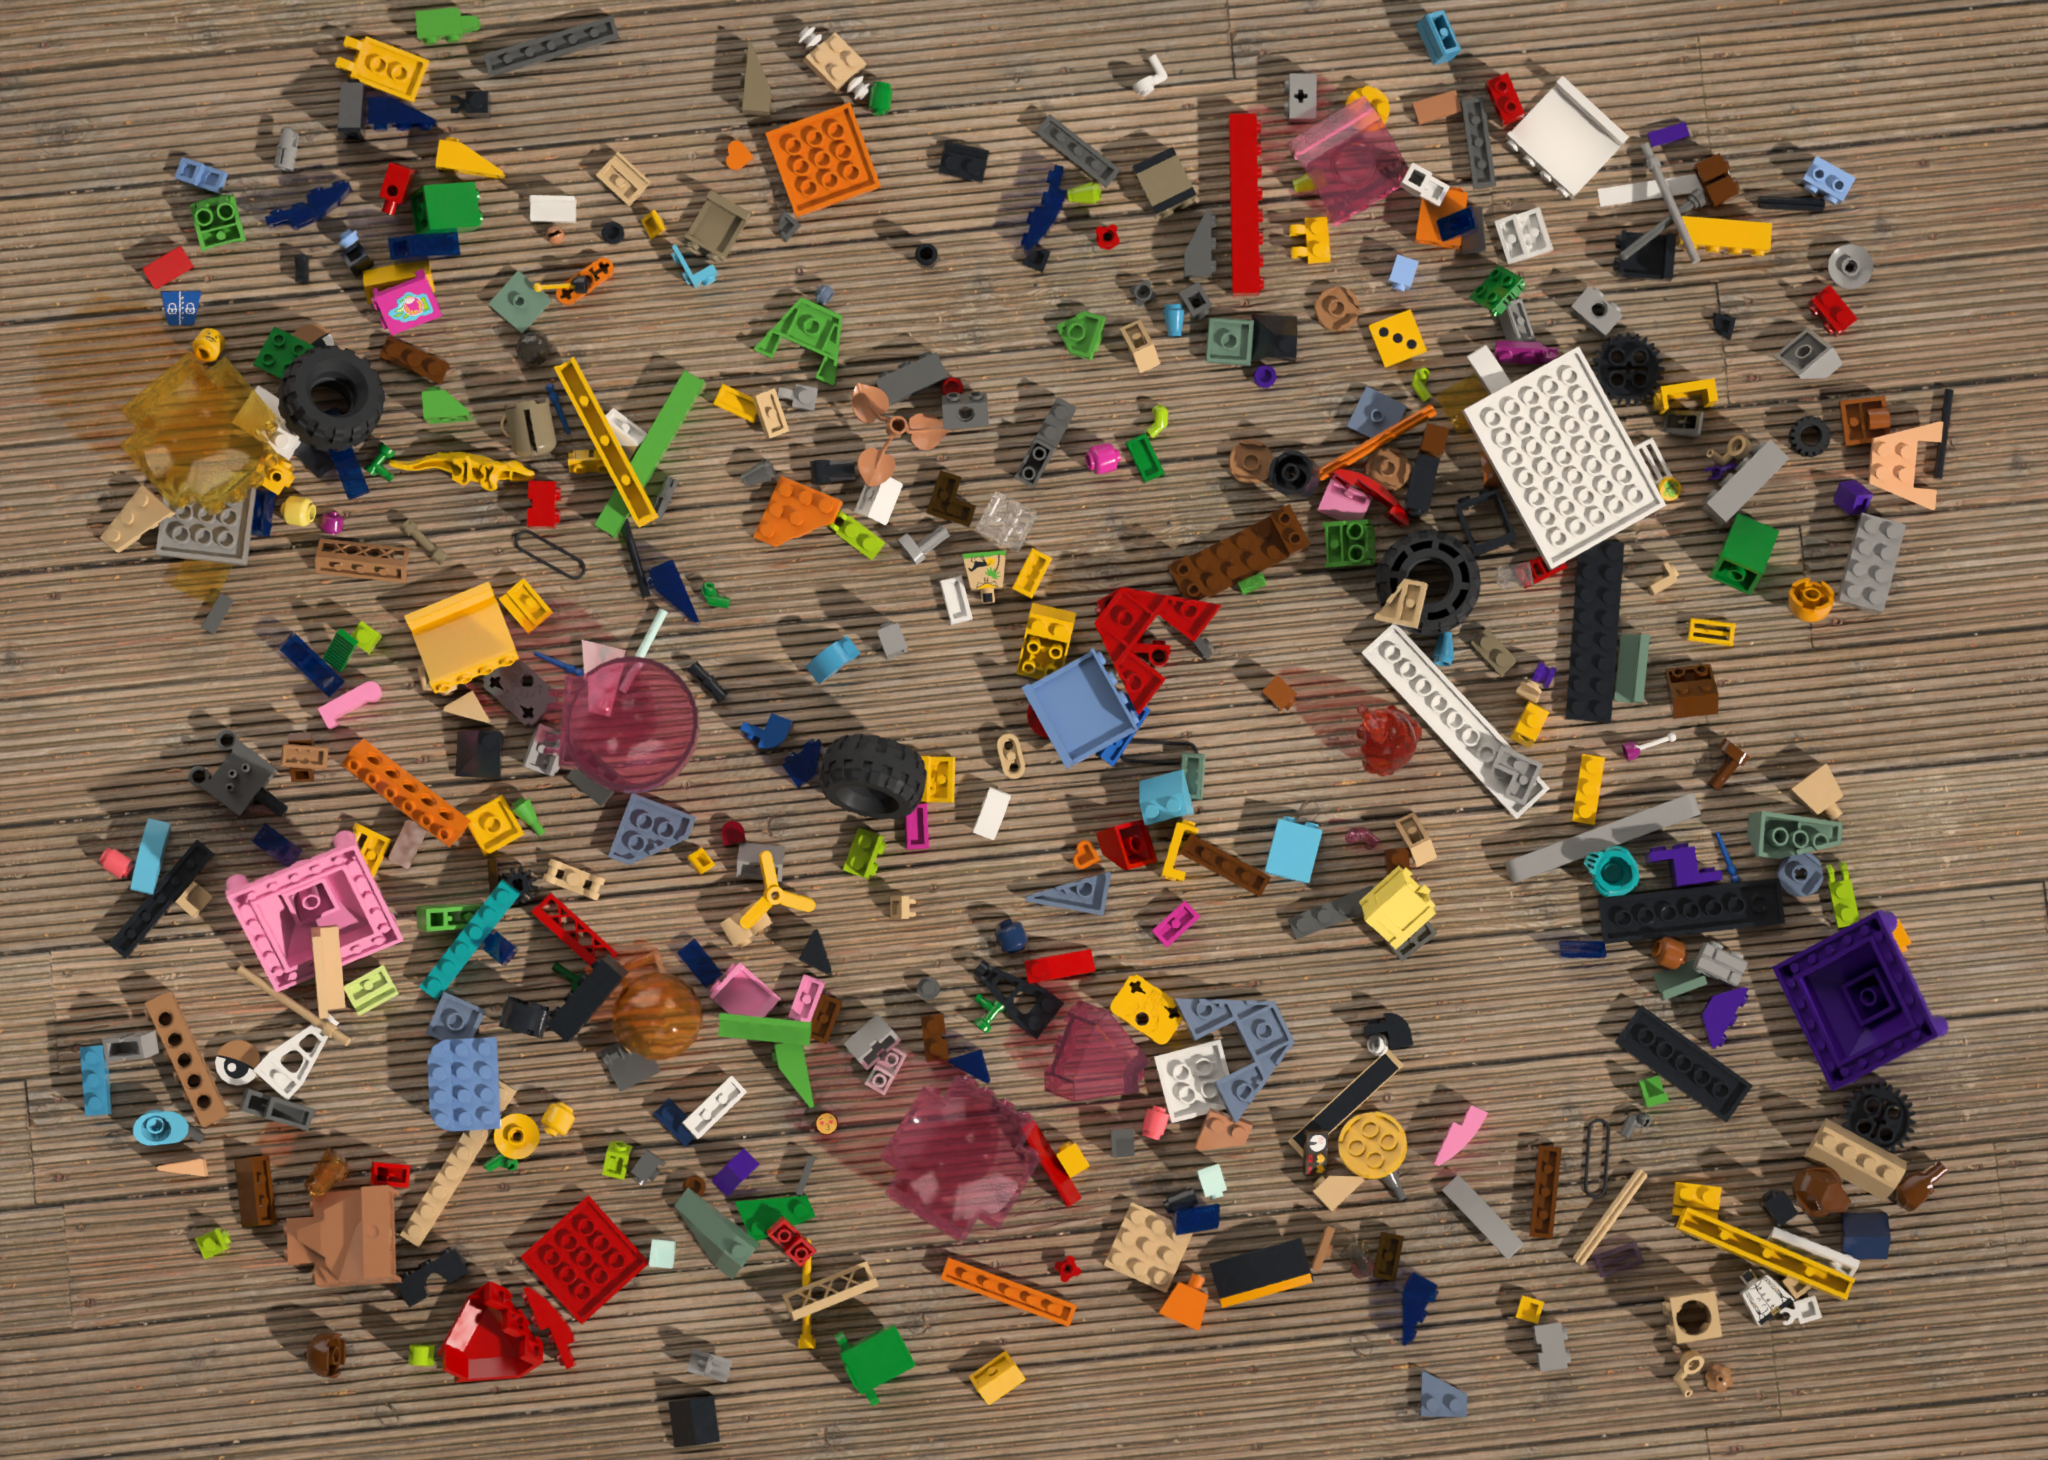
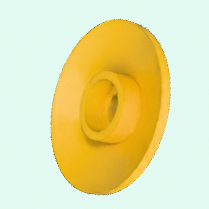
M519 1113L510 1114L502 1118L501 1129H495L494 1142L501 1154L511 1159L528 1157L536 1150L540 1140V1132L534 1120L527 1115ZM516 1132H520L522 1135V1138L519 1141H516L513 1138V1135Z

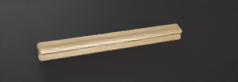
M1637 1169L1578 1249L1573 1256V1260L1576 1263L1584 1265L1645 1181L1647 1174L1643 1170Z

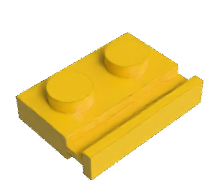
M524 578L499 598L501 603L528 634L553 614L552 610Z
M1675 1182L1671 1215L1680 1216L1683 1208L1689 1207L1718 1220L1721 1187Z

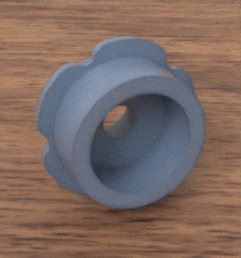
M830 284L826 286L821 285L816 290L814 295L816 296L817 303L820 302L826 305L831 300L835 291L830 288Z

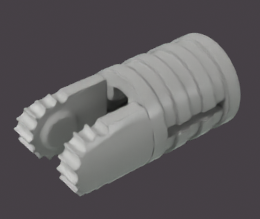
M287 127L281 133L274 168L294 171L299 135L291 128Z

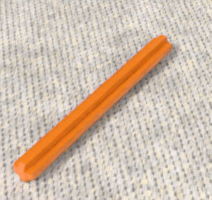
M1431 404L1427 405L1319 468L1320 481L1330 477L1329 475L1332 471L1346 468L1436 415L1434 407Z

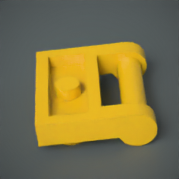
M355 823L352 829H354L353 834L356 837L357 844L362 834L368 836L360 852L374 878L392 840Z

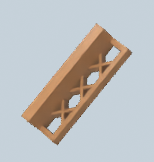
M320 538L315 556V569L318 574L406 583L410 548ZM330 547L334 548L335 550L332 552L323 551V548ZM349 550H356L358 553L347 554L346 552ZM372 552H376V553H379L380 555L377 556V557H372V556H369L368 554H370V553H372ZM403 555V560L393 559L391 556Z

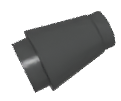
M762 460L741 474L742 481L746 487L772 481V478L776 476L770 460L765 462Z

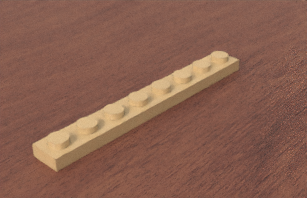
M499 1080L500 1112L502 1116L517 1091ZM493 1129L464 1131L401 1232V1237L418 1247L422 1245Z

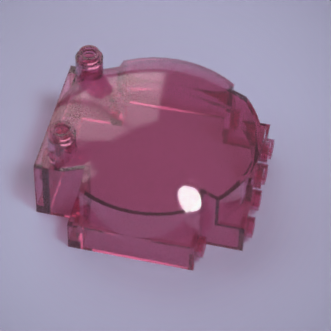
M965 1074L962 1077L957 1075L944 1098L940 1096L941 1092L932 1086L926 1088L923 1086L880 1156L881 1160L899 1170L884 1196L962 1244L978 1219L998 1231L1042 1159L1038 1157L1039 1152L1032 1147L1027 1146L1026 1149L1022 1147L1036 1125V1122L1033 1121L1034 1117L1024 1110L1021 1113L1013 1109L1015 1105L1004 1098L1002 1101L994 1097L995 1093L987 1087L983 1086L982 1089L974 1085L975 1080Z

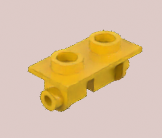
M573 450V452L568 453L570 473L608 472L597 450H594V457H589V450Z

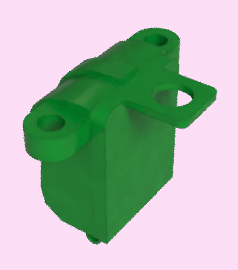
M887 1325L850 1345L843 1331L834 1335L841 1348L839 1355L844 1363L845 1371L855 1389L857 1388L860 1394L865 1393L872 1407L881 1403L874 1388L916 1366L895 1325Z

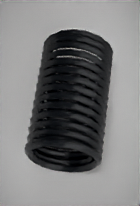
M295 255V282H309V256Z

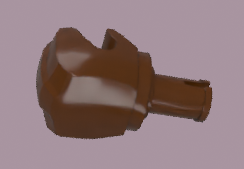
M1937 1162L1935 1166L1925 1173L1917 1170L1905 1177L1893 1191L1897 1205L1908 1212L1914 1211L1921 1206L1929 1194L1931 1195L1934 1192L1933 1184L1948 1173L1945 1166L1941 1162Z

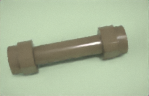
M408 519L400 529L408 536L411 535L432 555L431 558L437 564L442 565L449 555L443 549H438L417 529L418 526L411 519Z

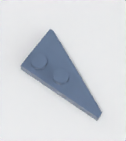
M1106 872L1026 896L1025 902L1104 916L1112 873Z

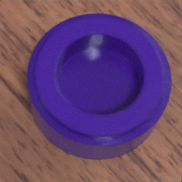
M1268 365L1258 367L1254 373L1255 384L1264 389L1273 386L1276 381L1275 370Z

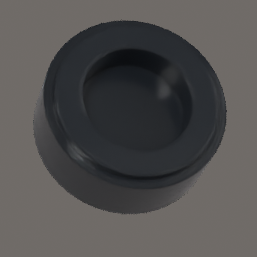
M609 222L604 225L602 237L607 244L617 245L623 241L625 232L619 223Z

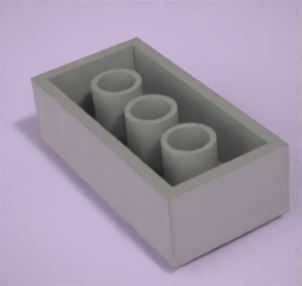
M1771 439L1767 443L1762 440L1750 452L1753 457L1751 459L1745 457L1734 468L1737 473L1735 475L1732 473L1727 475L1718 484L1721 489L1719 491L1714 489L1703 499L1705 505L1701 509L1719 527L1723 526L1790 459Z
M1861 513L1858 516L1835 603L1875 614L1884 612L1906 524Z

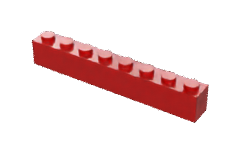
M1257 113L1229 114L1232 296H1259L1260 290H1264V276H1260L1259 267H1264V256L1259 254V245H1263V231H1259V223H1263V209H1258V200H1262V187H1258V178H1262V164L1257 163V156H1261L1262 147L1261 142H1257V133H1261V120H1257Z

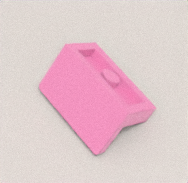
M1330 479L1318 507V512L1339 521L1363 520L1372 496L1352 487L1346 489L1337 481Z

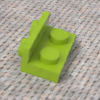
M858 827L843 871L868 880L870 875L875 876L879 865L875 863L878 854H883L887 843L883 841L884 836Z

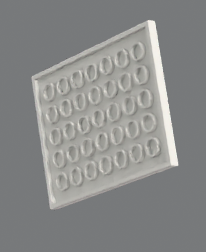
M1580 347L1571 350L1462 410L1549 570L1666 506Z

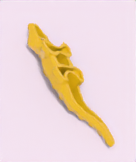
M437 452L415 461L389 460L390 466L403 470L442 469L452 473V480L464 486L469 481L480 483L481 487L488 491H495L497 489L498 480L508 479L509 481L517 482L530 481L535 478L534 471L525 468L520 461L500 462L483 455L465 452Z

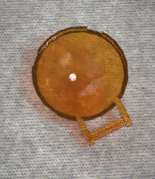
M657 948L651 950V953L623 963L618 961L626 970L655 961L659 972L641 975L629 983L626 977L622 980L621 985L623 989L618 994L614 1003L612 1024L616 1037L627 1051L642 1055L647 1060H664L683 1053L695 1042L694 1038L699 1029L702 1028L703 1010L693 988L681 978L666 972Z

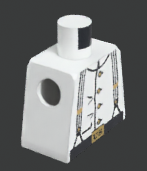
M1748 1269L1739 1276L1747 1286L1739 1294L1756 1326H1761L1794 1301L1768 1274H1763L1757 1278L1753 1271Z

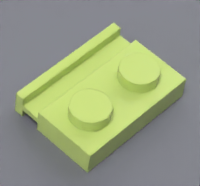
M384 965L344 986V990L358 1016L399 995Z

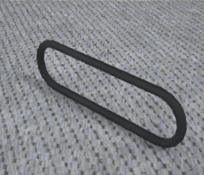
M522 530L515 536V546L524 554L569 579L578 580L584 576L586 565L580 558L529 530ZM524 533L530 534L581 563L582 573L579 576H571L522 549L518 544L519 536Z
M1131 740L1129 744L1189 745L1193 747L1195 753H1198L1196 745L1191 742ZM1123 753L1120 756L1125 762L1181 764V761L1127 759Z
M1600 1118L1591 1121L1587 1131L1584 1190L1591 1198H1600L1607 1189L1610 1126L1607 1121ZM1602 1122L1607 1127L1603 1191L1600 1194L1593 1195L1588 1191L1587 1187L1591 1128L1594 1123Z

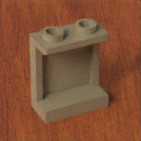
M710 190L706 197L707 201L688 233H685L684 239L687 241L686 245L693 250L698 251L700 248L707 252L705 256L715 262L718 260L724 262L751 214L744 208Z

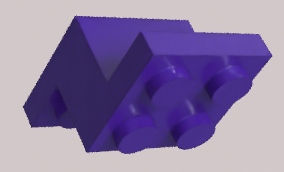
M1688 843L1676 844L1672 846L1671 850H1666V846L1654 847L1649 849L1650 852L1644 855L1646 864L1668 861L1672 888L1717 882L1723 879L1722 871H1715V867L1698 870L1695 846L1689 847Z

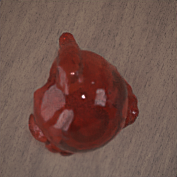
M1360 704L1357 707V713L1363 719V723L1357 730V737L1366 742L1360 748L1365 761L1362 760L1363 767L1370 774H1378L1381 777L1393 775L1395 771L1404 767L1413 757L1417 743L1422 736V728L1409 714L1397 709L1394 705L1390 704L1387 709L1371 711L1365 705Z

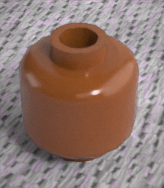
M1670 937L1657 940L1652 949V956L1655 962L1672 970L1677 969L1686 962L1688 953L1685 951L1686 948L1683 942Z

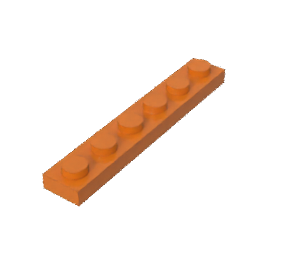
M949 1257L940 1278L941 1280L1070 1327L1077 1307L1076 1304Z

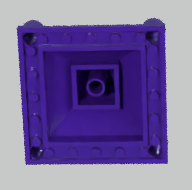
M1878 910L1772 967L1831 1091L1853 1083L1858 1078L1934 1039L1943 1037L1948 1031V1023L1941 1015L1932 1016L1910 972L1909 966L1893 937L1892 932L1897 927V918L1891 911Z

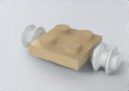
M815 27L803 29L798 35L800 38L798 43L804 42L806 44V51L813 50L804 58L803 62L834 93L848 83L847 93L853 91L855 94L854 100L858 98L860 100L864 99L870 93L869 87L871 84L865 85L862 82L864 77L855 78V75L863 70L867 63L836 32L821 43L822 34L815 35L813 33Z

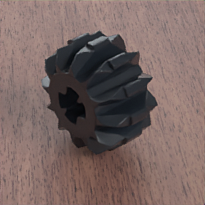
M519 866L518 874H516L513 867L510 868L512 876H509L507 873L502 874L503 877L508 879L507 883L513 888L516 887L514 885L515 881L520 882V880H523L522 886L524 888L522 891L518 889L520 895L514 901L515 905L519 904V898L522 899L524 904H527L525 896L528 895L533 899L535 895L530 890H538V886L531 885V883L537 881V878L532 877L528 879L532 871L527 870L523 875L524 868L522 866Z

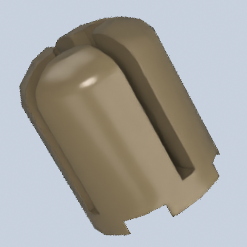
M548 397L545 398V403L538 404V400L515 403L516 408L508 409L507 405H504L512 449L516 455L520 457L534 456L527 409L530 411L538 455L549 453L556 447V437Z

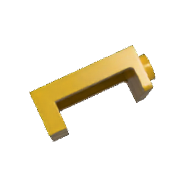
M1715 379L1661 386L1656 391L1655 396H1653L1654 409H1658L1659 415L1669 409L1667 400L1696 395L1702 396L1704 408L1713 407L1718 401Z
M1187 820L1176 823L1161 873L1162 878L1183 883L1186 872L1173 869L1183 833L1197 835L1199 828L1195 827L1196 823Z

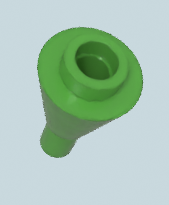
M521 797L512 804L514 808L511 811L526 824L530 825L538 837L546 832L537 820L538 818L530 798L525 799Z

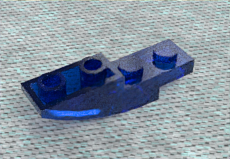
M1055 165L1054 170H1049L1046 183H1049L1050 186L1048 192H1043L1041 205H1044V208L1035 206L1034 212L1029 211L1026 224L1030 225L1028 233H1023L1021 246H1025L1024 253H1030L1041 243L1059 217L1067 195V190L1059 189L1064 171L1063 166Z
M340 180L332 183V187L323 189V187L310 190L309 194H306L307 204L299 202L291 205V209L285 211L276 209L269 212L270 215L265 216L267 225L272 229L291 223V227L295 231L315 223L332 212L347 198L353 190L352 185L349 181Z

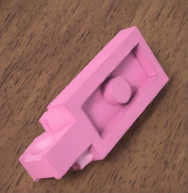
M805 974L803 975L788 1016L789 1020L811 1022L826 982Z

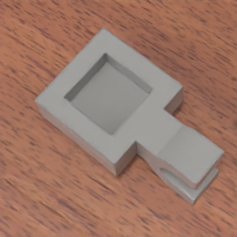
M796 384L795 391L779 387L778 398L792 400V408L814 411L818 388Z

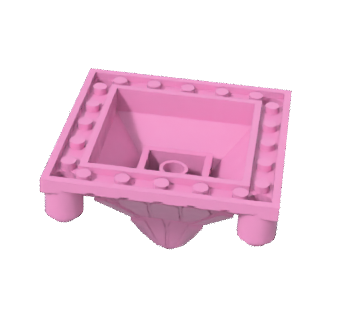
M342 831L335 835L333 839L334 849L310 859L299 860L290 867L279 870L272 875H267L249 883L245 876L237 874L231 876L226 881V897L276 993L315 977L310 927L338 925L342 966L404 941L396 918L390 912L360 852L355 835L350 831Z

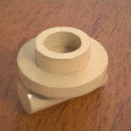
M1527 680L1520 683L1515 695L1537 703L1542 691L1539 688V684Z

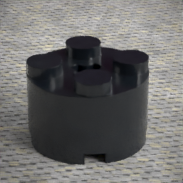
M1287 450L1271 462L1269 479L1273 487L1287 498L1301 500L1313 495L1320 481V472L1318 465L1302 452Z
M508 996L507 1000H505L498 1027L543 1039L550 1007Z

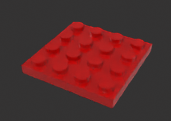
M590 1195L586 1196L520 1256L581 1325L649 1264L646 1257Z

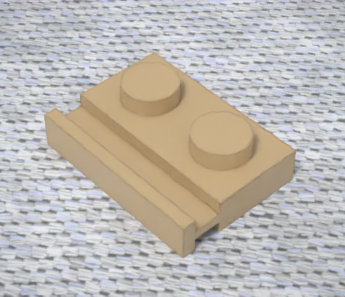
M619 152L596 174V177L629 207L651 184V181Z

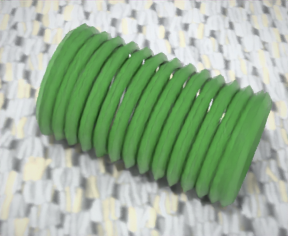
M1261 572L1237 582L1243 596L1267 585Z

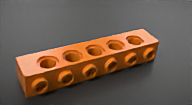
M364 738L350 750L341 764L449 848L463 835L471 822L470 819Z

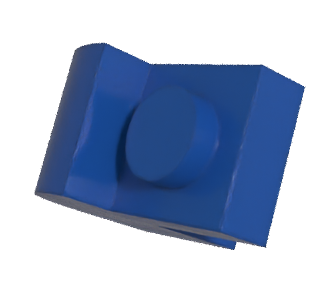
M771 713L765 730L743 721L740 731L744 733L743 737L756 742L757 738L761 739L758 745L759 749L771 750L779 747L786 741L793 721Z

